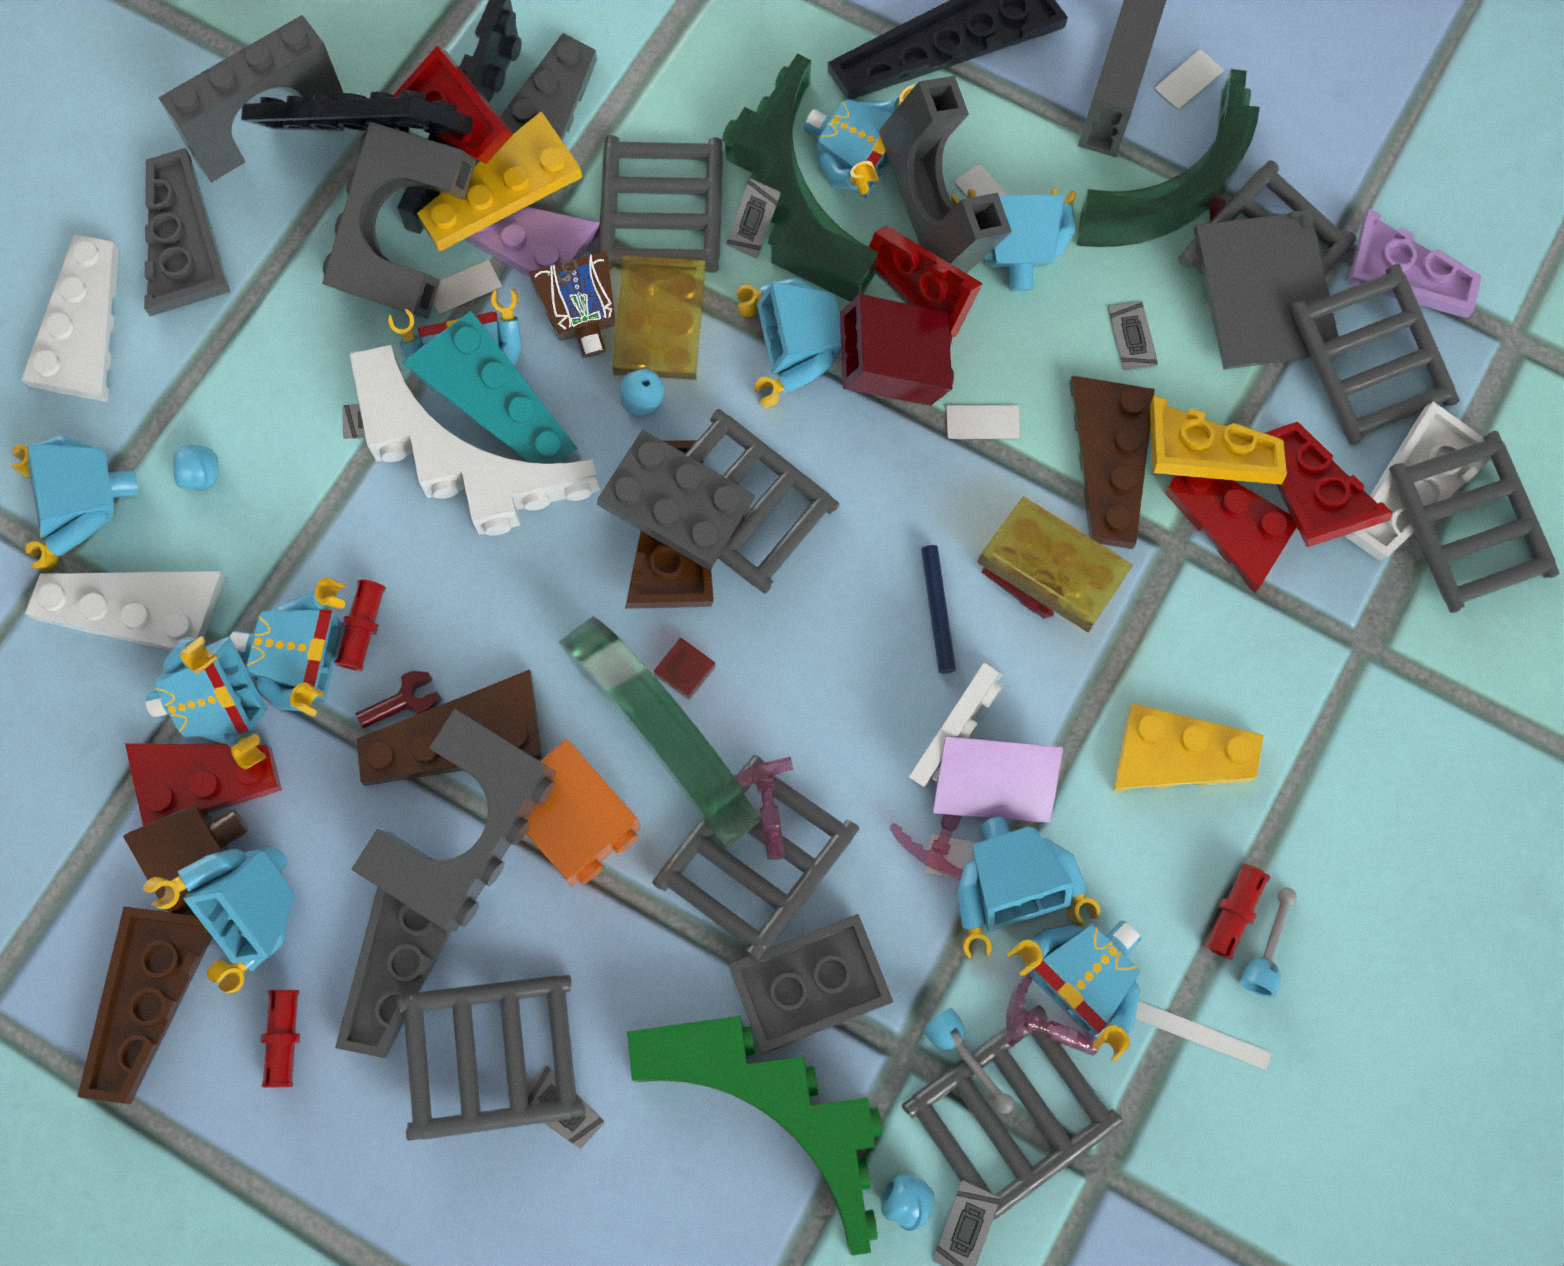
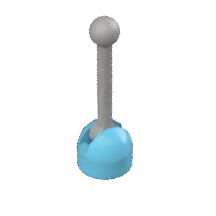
M1283 888L1279 891L1278 900L1280 905L1264 955L1247 963L1239 982L1246 990L1261 996L1275 997L1280 985L1281 974L1278 966L1272 962L1289 906L1293 905L1297 899L1295 891L1291 888Z
M949 1008L933 1019L923 1030L931 1043L939 1049H955L993 1096L996 1109L1004 1114L1011 1112L1014 1107L1013 1098L1008 1094H1003L962 1044L965 1036V1027L957 1013L952 1008Z

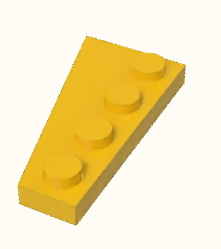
M541 111L516 131L487 164L480 161L475 165L465 200L441 193L421 209L417 215L436 248L441 252L582 178L581 168Z

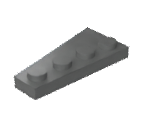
M562 33L501 114V119L510 130L515 133L542 111L563 141L566 131L569 132L574 120L573 113L578 101L582 100L597 62L596 50Z
M186 148L146 159L145 205L148 208V225H145V240L148 243V261H145V278L148 282L147 295H144V309L149 316H153L230 292Z
M377 887L335 1048L386 1058L405 1021L404 1013H399V1008L396 1006V997L421 991L452 930L440 928L379 887Z

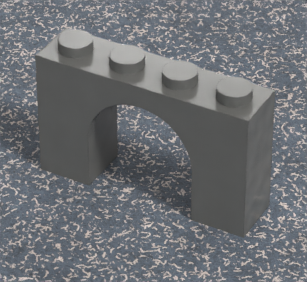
M301 15L158 98L190 154L209 181L213 182L245 163L232 137V124L239 110L251 98L261 92L278 87L291 88L294 96L308 98L312 101L315 94L329 95L341 99L344 92L324 42L305 17Z
M949 76L919 81L880 128L879 133L919 245L963 272L968 273L1012 231L998 192L962 199L956 206H954L947 193L942 170L944 147L949 136L969 115L956 77Z
M370 121L367 132L362 135L359 142L360 157L356 171L351 174L347 183L348 198L344 211L338 216L335 223L336 238L332 252L327 255L323 264L324 279L322 284L404 312L407 309L413 315L428 319L440 279L393 263L383 254L376 238L375 226L377 215L388 197L406 187H424L465 200L476 159L463 150Z
M454 709L429 749L469 773L482 787L487 800L488 815L480 838L468 851L457 857L446 860H434L395 834L377 829L351 870L440 928L457 931L459 926L465 927L476 914L479 907L476 899L485 885L491 886L500 876L505 865L502 858L510 845L516 846L527 833L530 822L527 819L536 804L541 806L551 795L555 787V781L552 779L557 771L472 718Z

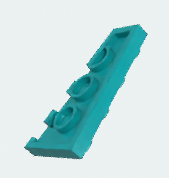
M469 311L402 362L404 366L422 378L432 388L450 400L527 462L560 463L578 449L472 311Z

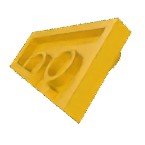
M1153 395L1150 404L1153 473L1282 485L1287 475L1284 441L1282 439L1236 423L1224 426L1204 419L1206 414L1204 412L1190 408L1189 413L1166 406L1168 400Z
M1132 703L1128 710L1113 791H1127L1131 788L1152 787V789L1168 788L1172 785L1185 784L1209 785L1253 781L1257 778L1264 735Z

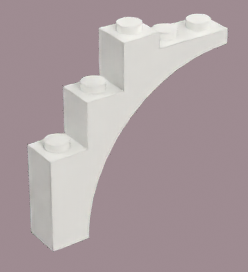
M392 345L350 354L366 442L376 462H397L406 458L407 455L413 454L418 480L427 498H450L457 495L459 491L466 490L471 519L479 535L485 533L489 536L502 535L509 532L511 527L520 526L517 511L519 509L540 510L547 507L550 502L563 499L579 501L590 497L594 492L600 491L593 459L572 463L544 464L503 458L480 450L444 429L424 410L409 390Z

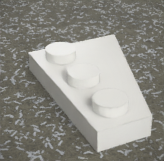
M983 663L909 778L923 787L927 786L931 779L938 783L945 736L969 738L978 725L977 722L972 720L982 705L989 708L1003 687L998 682L1003 675L1002 672L987 663Z

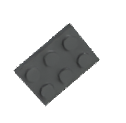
M642 429L597 498L596 505L711 571L752 504L755 495Z
M859 914L771 947L759 961H755L748 956L728 964L762 1055L893 1003Z

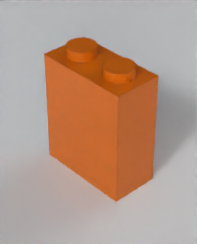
M566 739L541 760L542 763L557 771L552 779L555 781V787L545 803L541 806L536 804L527 820L530 822V826L526 835L570 886L573 887L579 881L584 885L597 876L604 867L601 862L613 851L620 854L628 849L637 840L638 835L636 831L641 826L638 818L571 742Z

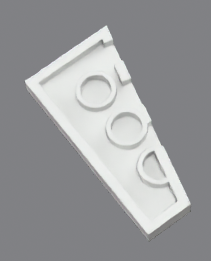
M74 234L21 379L27 387L108 402L109 388L106 386L107 370H111L112 356L109 352L110 332H113L114 316L111 313L112 298L116 297L119 249L113 241Z
M1434 401L1425 406L1370 494L1377 503L1382 501L1392 511L1391 519L1347 534L1345 537L1378 561L1387 558L1414 533V529L1394 485L1389 467L1401 463L1408 467L1483 442V436ZM1491 457L1414 482L1423 506L1450 498L1462 485L1469 482L1478 473V470L1488 461L1492 460Z
M221 571L40 574L25 614L33 620L172 651L182 638L190 637L197 639L200 636L205 638L226 576Z

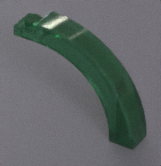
M1230 70L1220 95L1215 141L1199 161L1185 172L1163 183L1129 191L1087 189L1080 211L1077 246L1119 247L1160 238L1194 221L1210 208V204L1215 198L1222 196L1240 167L1257 126L1260 107L1249 106L1251 88H1245L1247 71Z
M592 616L558 642L582 676L604 695L643 740L723 847L727 849L762 821L743 794L741 785L700 730L652 672L611 629Z

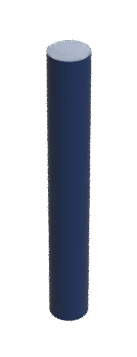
M928 545L921 548L938 671L941 674L955 672L956 666L938 546Z

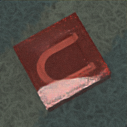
M680 637L655 668L654 675L690 700L716 667V664Z

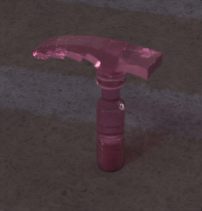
M791 757L761 763L743 770L724 781L711 793L713 799L718 801L725 798V794L736 791L737 787L748 786L750 781L756 782L757 792L761 793L763 806L760 808L766 854L769 860L785 857L778 806L774 804L772 793L775 790V783L772 777L794 770Z
M943 814L940 822L942 829L938 840L935 839L933 841L931 850H924L923 845L913 842L912 837L902 832V828L899 825L891 824L889 829L893 836L916 859L938 872L959 881L961 880L963 869L948 862L943 855H948L951 847L948 844L952 832L958 828L962 816Z
M1027 974L1015 986L1008 1003L1006 1013V1044L1014 1047L1024 1037L1023 1030L1028 1032L1036 1030L1044 1033L1047 1039L1086 1054L1095 1055L1098 1050L1094 1049L1093 1042L1097 1037L1053 1020L1050 1022L1043 1021L1038 1018L1037 1014L1026 1011L1023 1005L1026 1002L1025 994L1032 983V976Z

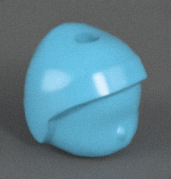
M646 368L628 373L619 386L621 404L631 415L637 417L650 415L657 407L661 406L664 399L665 388L660 377L654 371Z
M190 444L180 446L173 457V475L176 485L182 489L198 491L210 488L216 481L219 473V460L215 452L201 445Z
M899 1174L891 1179L885 1187L881 1201V1212L885 1218L896 1222L905 1230L912 1231L922 1228L931 1216L935 1198L934 1192L923 1180L913 1175Z

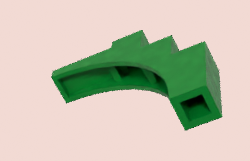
M741 1016L627 1031L632 1081L686 1082L722 1091L753 1105L775 1120L794 1137L820 1171L836 1202L844 1226L849 1254L853 1256L871 1253L869 1241L878 1240L876 1219L873 1209L865 1210L862 1190L870 1189V1178L867 1160H858L856 1150L874 1148V1137L882 1136L879 1109L878 1107H869L868 1097L811 1105L809 1096L818 1095L815 1067H805L804 1056L747 1064L746 1056L755 1055L752 1026L742 1027Z

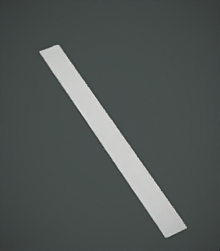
M1138 1000L1135 1019L1267 1070L1272 1052Z

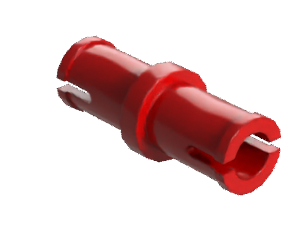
M359 579L350 614L343 618L342 626L345 627L337 659L334 662L339 667L353 671H363V663L371 635H376L379 627L375 621L383 593L386 589L380 583Z
M1242 864L1240 874L1228 899H1222L1218 907L1222 912L1208 941L1204 945L1206 949L1223 958L1233 959L1235 949L1247 924H1253L1257 916L1253 911L1266 883L1271 878L1270 875L1252 865Z
M268 990L266 1033H261V1043H265L264 1071L261 1087H293L295 1043H300V1033H296L297 1004L300 990Z

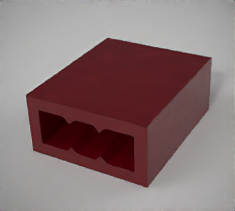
M859 294L840 312L843 389L930 406L953 389L954 371L951 368L950 354L952 334L949 330L948 313Z

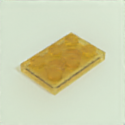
M638 256L623 257L612 363L613 375L626 376L632 371L646 368L654 371L660 378L697 380L706 261Z
M1024 496L982 551L977 561L980 565L1088 633L1133 566L1127 560Z

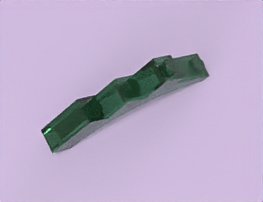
M797 53L789 67H782L776 78L774 91L770 97L764 96L757 111L754 112L744 107L737 120L731 119L727 124L722 138L723 142H725L726 160L751 172L749 179L751 178L780 192V197L771 222L776 225L772 229L768 244L771 245V263L851 302L859 294H864L875 276L878 252L856 240L827 215L808 188L798 166L792 133L800 103L810 85L811 60Z

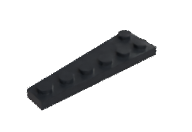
M511 0L488 1L474 32L476 37L480 38L473 56L465 54L459 66L488 103L494 93L502 89L505 81V72L510 62L518 58L522 47V40L518 35L516 26V13L513 12ZM429 134L428 140L456 148L434 134ZM418 186L405 188L397 207L405 229L421 234L424 227L417 213L440 195L441 192Z
M949 0L829 61L827 72L846 99L851 100L1060 30L1066 26L1068 16L1055 0Z
M401 90L400 97L384 92H371L370 98L353 93H342L341 99L329 95L315 94L313 101L300 96H287L286 102L271 97H260V103L244 104L241 114V120L273 130L344 131V128L367 132L371 121L409 133V128L424 129V132L430 134H471L473 117L457 112V105L442 101L430 103L426 101L425 94L410 90Z

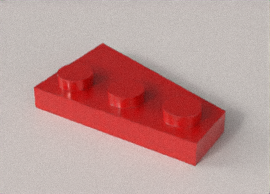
M438 45L393 94L396 97H400L401 90L420 92L426 95L427 102L442 101L457 105V112L473 117L471 134L434 135L485 164L490 161L514 134L448 52Z
M884 226L874 232L864 258L908 304L948 313L949 330L952 338L958 334L983 284L888 226Z
M1298 421L1264 432L1267 435L1284 441L1287 475L1282 485L1276 484L1306 547L1317 545L1391 519L1392 511L1382 501L1377 503L1365 492V485L1354 475L1349 476L1332 460L1333 455Z
M1176 475L1165 492L1167 497L1198 531H1204L1220 549L1218 553L1228 564L1232 562L1246 578L1245 583L1254 593L1262 585L1297 528L1291 514L1234 480Z
M125 743L143 826L190 806H197L203 811L210 813L282 790L273 751L268 745H257V748L262 753H265V759L248 769H243L234 760L231 747L227 744Z

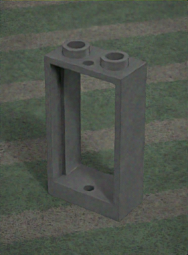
M1124 0L1078 147L1113 157L1117 156L1134 107L1166 0Z

